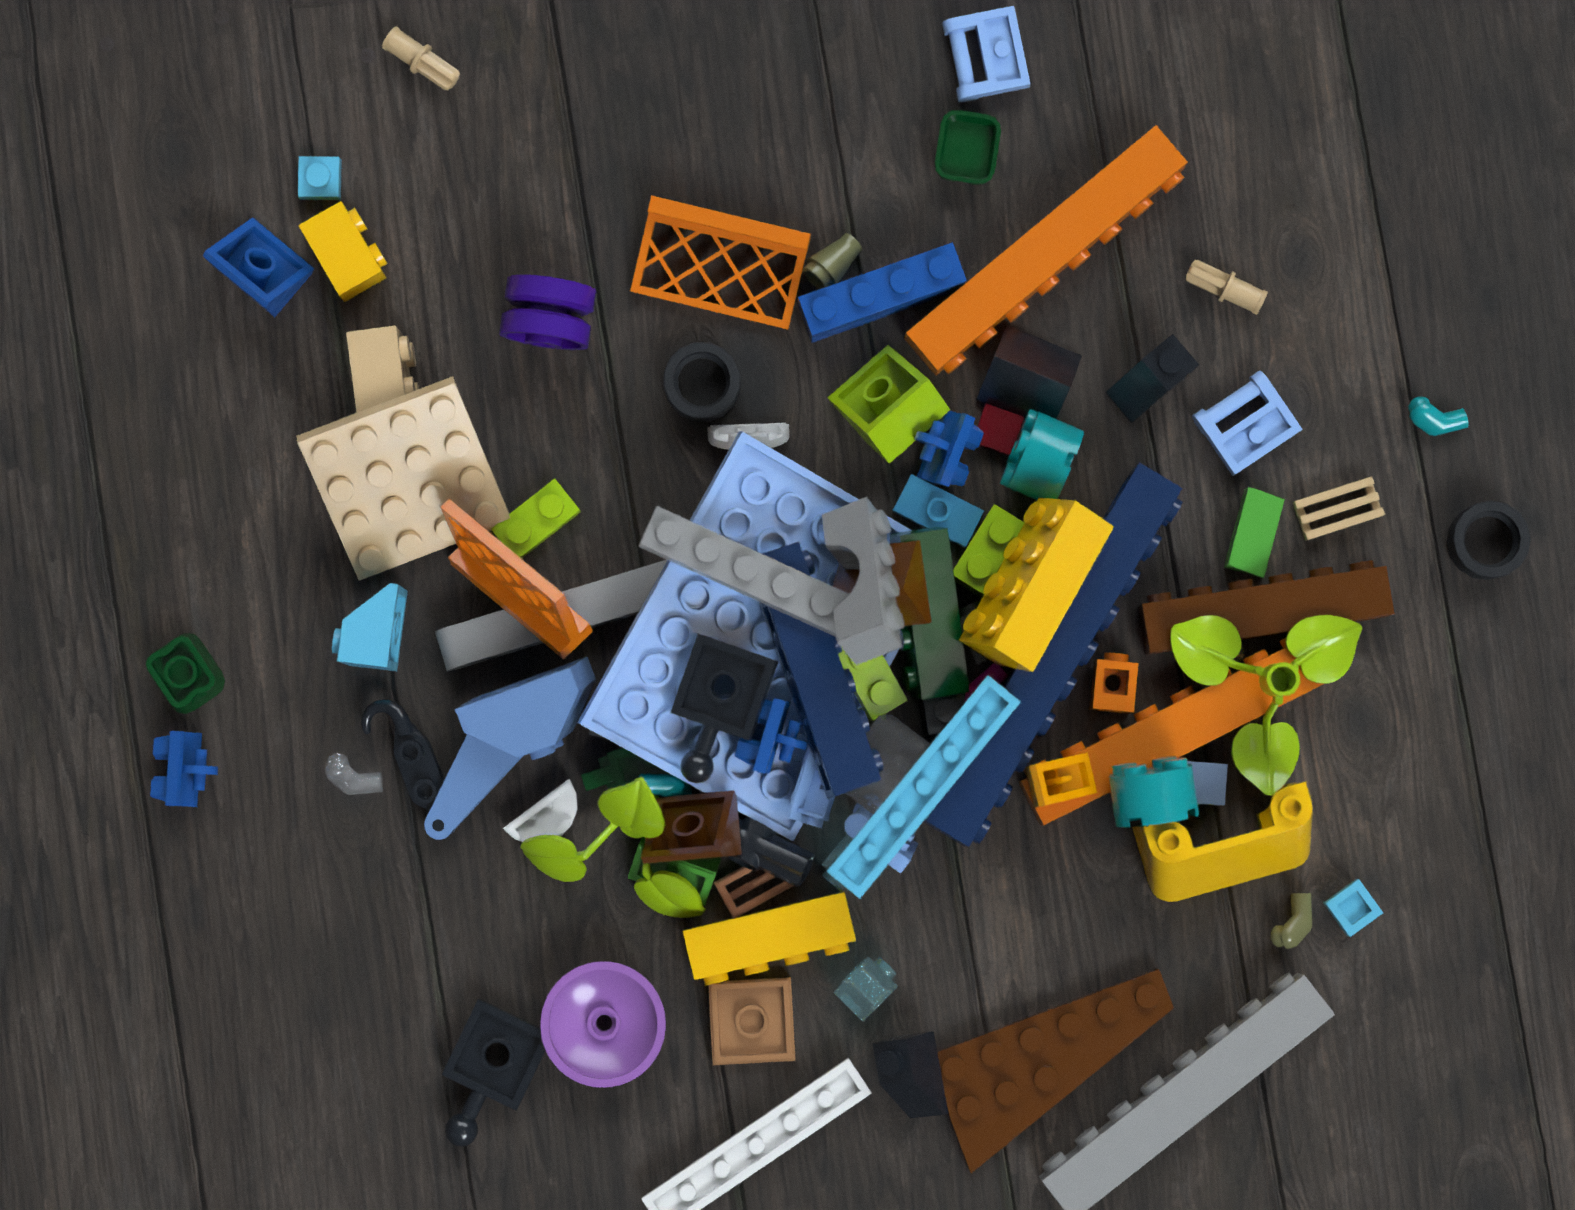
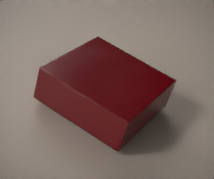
M985 404L977 426L984 432L979 446L1009 456L1024 417Z

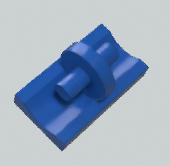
M948 411L941 419L933 421L929 434L917 431L914 439L925 444L920 455V459L923 461L917 474L918 478L947 487L950 484L957 486L965 484L969 470L967 465L959 462L964 448L973 451L978 448L984 432L974 425V417L965 413Z
M774 698L773 701L765 700L758 720L759 724L766 725L762 740L752 739L749 741L740 738L735 757L747 764L754 765V771L770 774L779 743L782 744L778 759L790 763L794 747L806 750L808 742L797 738L801 727L800 722L789 720L786 734H782L791 702L780 698Z
M170 731V735L154 739L153 755L156 760H168L167 777L154 776L152 779L150 791L152 798L165 801L166 806L197 807L198 790L205 791L206 774L218 775V767L206 766L207 750L201 749L202 733Z

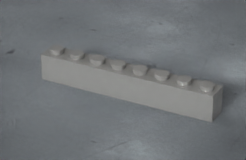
M1289 972L1281 976L1270 986L1273 992L1261 1002L1255 998L1237 1012L1241 1018L1229 1027L1223 1023L1212 1030L1205 1037L1208 1044L1196 1053L1192 1049L1186 1051L1172 1063L1176 1069L1162 1079L1160 1075H1156L1140 1088L1143 1095L1133 1103L1129 1104L1125 1100L1107 1114L1110 1121L1097 1130L1095 1126H1092L1074 1140L1078 1146L1065 1156L1060 1151L1042 1165L1045 1172L1039 1178L1064 1210H1088L1332 1018L1335 1013L1306 976L1300 973L1292 976Z

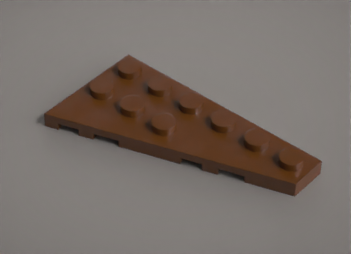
M1158 968L937 1051L948 1114L970 1173H973L1174 1008Z

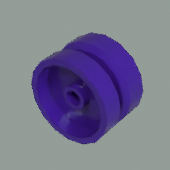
M525 274L508 276L505 299L519 309H511L502 313L499 334L508 340L537 347L565 350L587 349L589 347L591 326L578 317L594 312L596 289L582 283L555 277Z

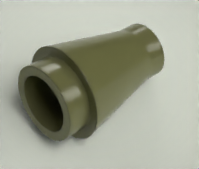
M845 233L840 239L809 257L807 265L803 268V273L808 281L818 290L839 283L856 256L862 251V247L852 235Z

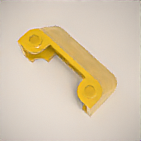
M1306 782L1285 784L1272 795L1267 808L1256 814L1260 830L1193 848L1187 829L1177 822L1132 827L1152 893L1160 900L1174 902L1294 869L1302 865L1308 859L1310 853L1312 801Z

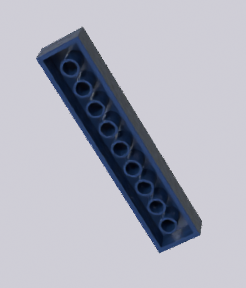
M1141 463L1129 473L1102 518L1114 526L1035 670L1029 672L1013 668L1002 686L1017 698L1020 704L925 818L924 823L964 847H969L972 841L976 844L981 843L992 824L991 821L986 819L993 806L996 808L1003 806L1013 789V786L1007 782L1014 771L1018 773L1020 771L1023 772L1035 752L1029 748V745L1035 735L1038 737L1044 736L1054 721L1056 715L1050 712L1056 700L1059 702L1066 700L1077 682V679L1071 676L1077 665L1082 667L1088 663L1098 646V643L1093 641L1094 636L1098 630L1103 632L1105 629H1108L1120 608L1114 605L1119 595L1124 597L1126 593L1129 594L1139 578L1141 572L1136 570L1135 567L1140 560L1145 562L1147 558H1150L1161 541L1162 537L1156 534L1160 525L1166 527L1168 523H1171L1179 511L1183 501L1177 497L1182 487Z

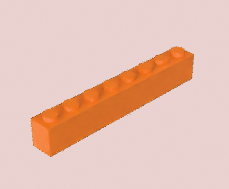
M1155 125L907 331L905 335L906 342L935 376L942 370L950 374L967 359L963 354L974 344L981 348L998 334L994 327L1007 318L1010 322H1013L1029 308L1025 301L1036 292L1044 296L1060 282L1057 275L1067 266L1074 271L1091 256L1088 249L1100 240L1105 245L1122 230L1119 223L1131 214L1136 219L1153 205L1150 197L1162 188L1165 193H1168L1184 179L1180 172L1183 171L1188 163L1187 160L1158 126Z
M1286 638L1279 641L1283 647L1282 649L1268 655L1266 649H1262L1246 657L1243 661L1245 664L1265 668L1267 665L1274 663H1291L1296 658L1287 650ZM1298 666L1300 675L1299 687L1291 695L1283 696V703L1278 707L1323 684L1315 683L1305 678L1300 666ZM1229 669L1226 679L1219 685H1209L1195 692L1191 685L1170 696L1173 704L1161 710H1158L1156 704H1153L1134 714L1137 722L1123 729L1118 722L1098 732L1097 735L1100 741L1088 747H1085L1083 742L1080 741L1060 751L1063 758L1088 752L1097 793L1046 806L1034 807L1027 775L1026 778L1018 782L1040 826H1044L1111 792L1108 776L1113 774V765L1136 762L1137 765L1146 764V767L1150 768L1153 767L1152 759L1177 756L1179 758L1264 715L1273 697L1263 692L1259 684L1258 675L1240 670L1231 673ZM1044 759V760H1042V761H1040V762H1038V763H1036V764L1043 763V762H1047V761H1046V759Z

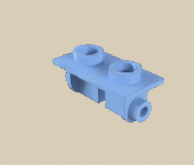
M808 745L807 751L803 756L802 767L795 790L790 798V806L786 818L822 829L824 821H829L835 797L827 799Z

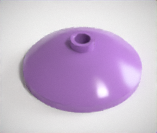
M600 961L584 964L571 970L553 986L542 1009L540 1027L545 1050L554 1065L563 1074L580 1084L606 1088L630 1082L650 1067L664 1041L666 1018L661 998L647 978L626 965ZM601 1015H608L612 1019V1027L608 1030H601L597 1026V1018Z

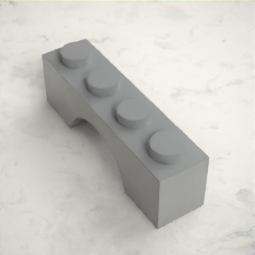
M864 497L822 515L825 546L843 569L860 570L857 583L852 592L833 609L837 642L856 665L901 648L900 629L904 628L903 617L896 606L895 598L899 596L900 591L891 569V565L895 564V556L887 540V534L891 532L890 523L885 512L882 509L876 510L869 499Z

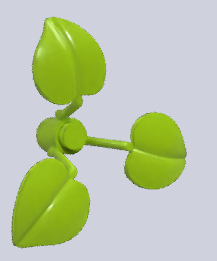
M1214 615L1201 616L1175 624L1171 628L1170 644L1172 653L1178 666L1191 680L1207 686L1219 685L1226 679L1229 667L1258 675L1259 684L1263 692L1273 697L1263 717V725L1250 723L1243 726L1233 738L1231 745V755L1235 767L1240 774L1263 794L1273 795L1282 788L1290 778L1299 757V739L1294 728L1285 722L1270 724L1278 706L1283 703V696L1291 695L1299 687L1300 675L1298 666H1300L1304 677L1312 682L1328 684L1337 681L1345 675L1353 662L1362 626L1347 618L1333 615L1312 616L1300 620L1290 629L1285 642L1287 650L1296 659L1291 663H1274L1267 665L1265 668L1233 660L1241 650V637L1237 628L1225 618Z
M643 777L626 785L605 791L598 800V806L604 817L611 823L584 851L577 852L575 845L570 840L555 835H539L528 838L522 842L520 848L533 865L551 878L564 882L578 881L584 877L587 871L582 861L588 859L618 826L623 833L632 838H655L662 834L665 822L656 800L659 796L653 795ZM651 863L643 864L642 874L645 878L638 879L634 889L639 898L648 907L663 915L677 918L695 917L705 913L706 909L702 905L698 891L686 878L670 871H656L653 873Z

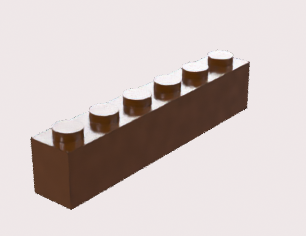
M1373 560L1349 564V572L1334 574L1333 567H1324L1309 570V578L1293 580L1292 573L1270 576L1268 577L1269 584L1253 586L1252 579L1227 583L1228 591L1213 593L1212 586H1203L1188 589V597L1172 599L1171 592L1148 595V603L1138 606L1145 655L1172 651L1170 631L1173 625L1201 616L1214 615L1227 619L1237 628L1241 640L1289 633L1290 629L1300 620L1312 616L1333 615L1347 618L1354 622L1392 616L1395 613L1387 566L1374 567Z

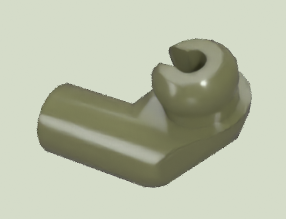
M1291 893V918L1284 925H1276L1271 930V941L1276 947L1284 946L1286 949L1297 947L1311 931L1312 893Z

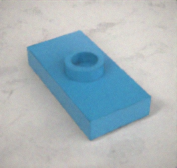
M911 474L892 512L924 528H948L949 540L966 548L984 510Z

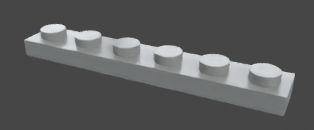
M659 506L655 508L638 547L836 637L833 609L849 596L848 593Z

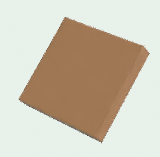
M791 977L726 980L709 985L713 1065L795 1061Z

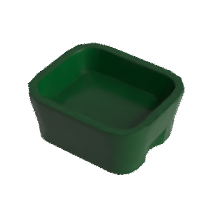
M952 110L944 115L940 125L935 157V170L942 179L952 182H965L971 185H982L992 179L996 168L1001 136V127L997 119L987 114L962 110Z
M184 633L177 636L151 654L146 661V667L150 676L170 706L177 713L188 714L195 711L216 697L224 689L225 678L223 672L195 634Z

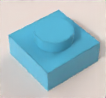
M299 156L298 197L300 200H341L342 160L340 157Z
M1355 879L1323 902L1347 937H1351L1383 914L1359 879Z

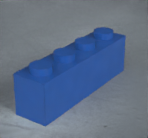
M952 242L798 297V307L811 343L954 293L967 280Z

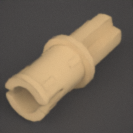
M397 26L388 33L382 44L384 50L389 51L409 65L410 72L413 74L421 73L444 90L451 89L460 76L456 68L432 52L430 45H421Z
M1194 260L1186 274L1187 282L1219 296L1218 301L1222 302L1225 299L1251 311L1255 315L1259 312L1268 291L1261 290L1236 278V273L1233 271L1228 274L1200 260Z

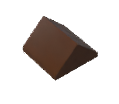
M920 540L889 543L895 556V564L891 565L892 574L897 581L900 591L899 596L895 597L896 606L902 614L904 626L932 623ZM839 563L832 586L850 594L857 583L860 570L843 569Z
M734 790L656 798L664 818L665 827L661 835L645 839L641 855L643 864L742 855L737 796Z

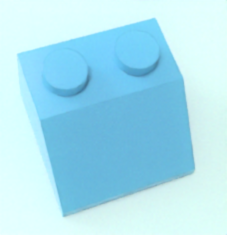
M389 583L343 619L342 628L335 629L332 642V653L338 654V662L348 666L397 671L408 590L398 584Z

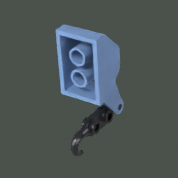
M584 657L482 694L456 708L455 711L463 732L467 735L445 780L430 741L410 721L404 708L395 701L382 699L368 705L362 714L361 725L363 733L369 734L371 732L370 722L375 714L384 712L392 718L395 726L394 756L409 795L415 804L427 810L428 815L424 823L426 833L433 839L441 840L455 831L461 822L524 755L530 754L531 759L535 760L555 752L556 748L564 745L562 739L573 732L596 678L588 657Z

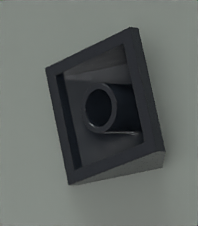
M1007 325L976 401L1023 416V420H1025L1030 409L1057 419L1071 388L1082 355Z

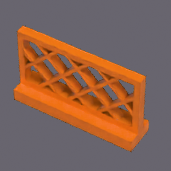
M651 195L648 207L649 213L631 285V292L789 330L812 234ZM658 222L672 226L681 241L660 253L652 240L655 223ZM679 228L695 232L685 238ZM702 233L711 235L720 251L699 262L688 242ZM718 237L733 240L734 242L724 247ZM740 243H745L752 246L760 260L739 272L727 251ZM684 245L695 266L675 278L663 257ZM651 246L656 256L647 261ZM758 247L774 251L763 257ZM781 252L797 256L794 272L781 281L777 280L766 262ZM723 254L735 275L715 287L703 266ZM659 260L671 281L658 289L641 286L645 268ZM763 264L775 285L754 297L742 276ZM699 270L711 290L697 299L687 297L679 281ZM738 279L750 300L737 308L728 307L718 291ZM791 280V285L787 296L784 289L782 288V285ZM674 285L680 295L664 290ZM778 289L786 302L783 318L778 319L766 316L757 301ZM714 294L719 304L703 300ZM753 304L759 314L743 309Z
M448 499L440 507L458 546L448 557L451 565L564 660L593 632L590 623L569 607L565 595L453 501Z

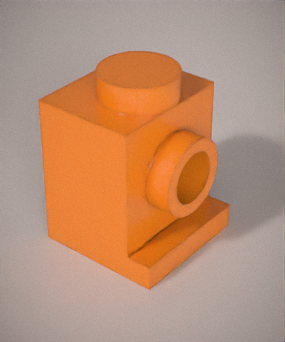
M1104 653V660L1096 659L1093 667L1089 710L1125 714L1134 713L1139 663L1128 662L1129 655L1120 653ZM1110 675L1116 676L1120 681V686L1116 691L1109 690L1105 685L1106 678Z

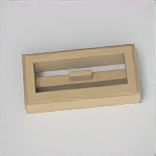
M1371 476L1294 501L1293 506L1305 541L1384 516L1385 513L1383 507L1380 506L1378 492H1375L1373 486L1375 484L1373 477ZM1363 488L1365 490V496L1307 515L1305 513L1304 507ZM1368 503L1370 504L1372 511L1311 530L1309 522Z

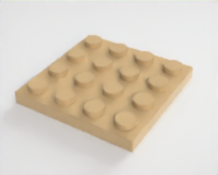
M453 376L296 436L297 443L359 581L456 544L440 508L448 499L453 501L487 531H490L497 523L510 519V513Z

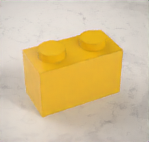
M342 201L298 225L335 290L344 302L386 279L381 267L386 265L387 262L376 243L368 246L361 232L365 231L367 227L355 208L348 211Z

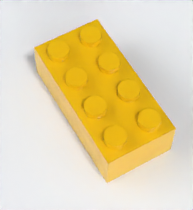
M1038 498L1036 502L1030 505L1024 515L1023 520L1025 523L1018 536L1013 538L1004 550L1003 556L1005 559L999 570L987 580L981 602L977 609L971 611L964 621V632L959 641L996 665L1029 672L1035 670L1114 528L1110 523L1074 500Z

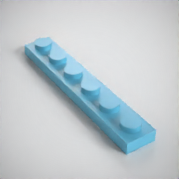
M987 675L827 872L858 898H861L1020 704V701Z

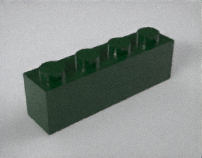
M933 527L889 534L890 543L920 540L932 621L929 624L909 625L900 629L902 642L900 649L902 651L905 650L907 666L903 667L902 671L906 690L911 691L912 697L921 700L970 692L964 646L959 641L962 632L948 528Z

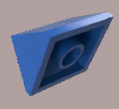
M251 218L205 250L203 257L215 269L273 317L277 316L315 269L254 218Z

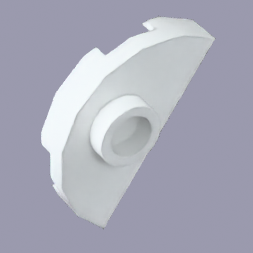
M789 424L710 425L708 427L709 443L721 449L729 450L739 431H743L770 448L782 445L789 439Z
M571 780L565 781L503 829L515 840L522 842L539 835L562 837L573 824L578 810L577 793Z

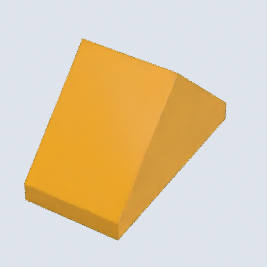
M1088 752L1025 767L1034 807L1046 806L1097 793Z

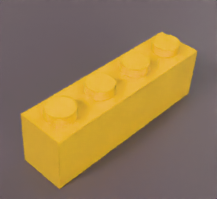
M844 891L683 930L694 980L703 978L705 985L729 980L727 972L742 968L744 969L745 976L769 970L768 962L784 959L785 966L809 960L808 952L824 949L825 956L850 950L848 943L856 941Z

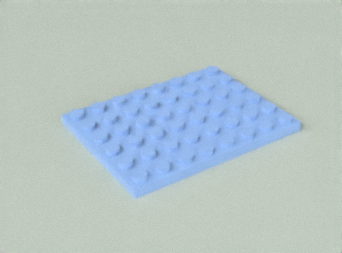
M739 431L690 521L761 554L799 542L802 551L807 550L812 558L815 573L811 577L832 586L839 562L825 546L822 515L859 499L743 431ZM887 516L891 527V532L887 534L888 543H890L889 534L912 531ZM667 560L577 723L704 793L734 790L740 813L794 841L803 823L786 818L790 806L791 795L795 790L801 771L803 756L807 749L803 750L794 747L789 763L778 759L782 744L779 743L770 774H764L754 771V765L747 764L735 757L740 737L718 730L710 753L714 763L711 777L702 783H692L686 780L681 773V760L686 753L695 750L703 724L670 712L697 634L779 661L758 601ZM899 649L883 654L889 667ZM779 661L766 700L773 701L774 698H780L791 702L782 734L785 735L789 720L800 723L801 721ZM722 675L715 681L714 692L717 697L727 699L734 694L735 682L729 675ZM852 693L857 709L862 708L857 697ZM757 723L752 739L761 741L766 725ZM801 724L797 738L807 741Z

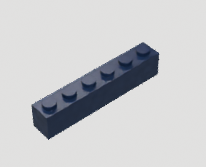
M799 542L762 553L809 576L815 573L810 553L807 550L802 551ZM759 602L827 799L881 781L879 772L884 771L883 762L877 748L871 749L866 732L870 731L869 722L862 708L857 709L852 695V693L856 692L854 678L848 668L843 669L838 655V653L842 652V647L838 644L837 637Z

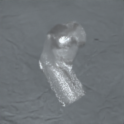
M340 753L333 754L327 759V766L325 767L327 779L345 794L356 795L383 792L381 772L358 774L349 766L348 757Z

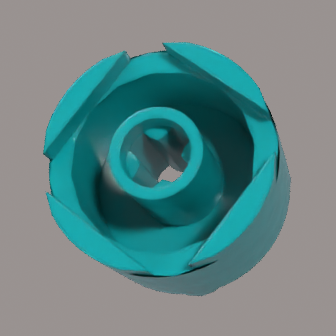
M1030 409L1022 425V433L1019 440L1015 441L1012 451L1007 458L1006 463L1008 464L999 484L1035 500H1038V498L1057 499L1070 473V465L1074 454L1077 455L1084 431Z
M1170 756L1152 759L1153 767L1147 768L1146 764L1137 765L1136 762L1113 765V774L1108 777L1116 827H1130V821L1140 820L1142 826L1189 819L1188 815L1198 816L1199 809L1192 764L1187 763V758Z

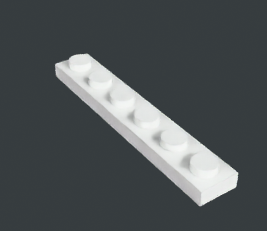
M847 1058L642 1197V1201L648 1210H701L869 1096L872 1092L850 1059Z

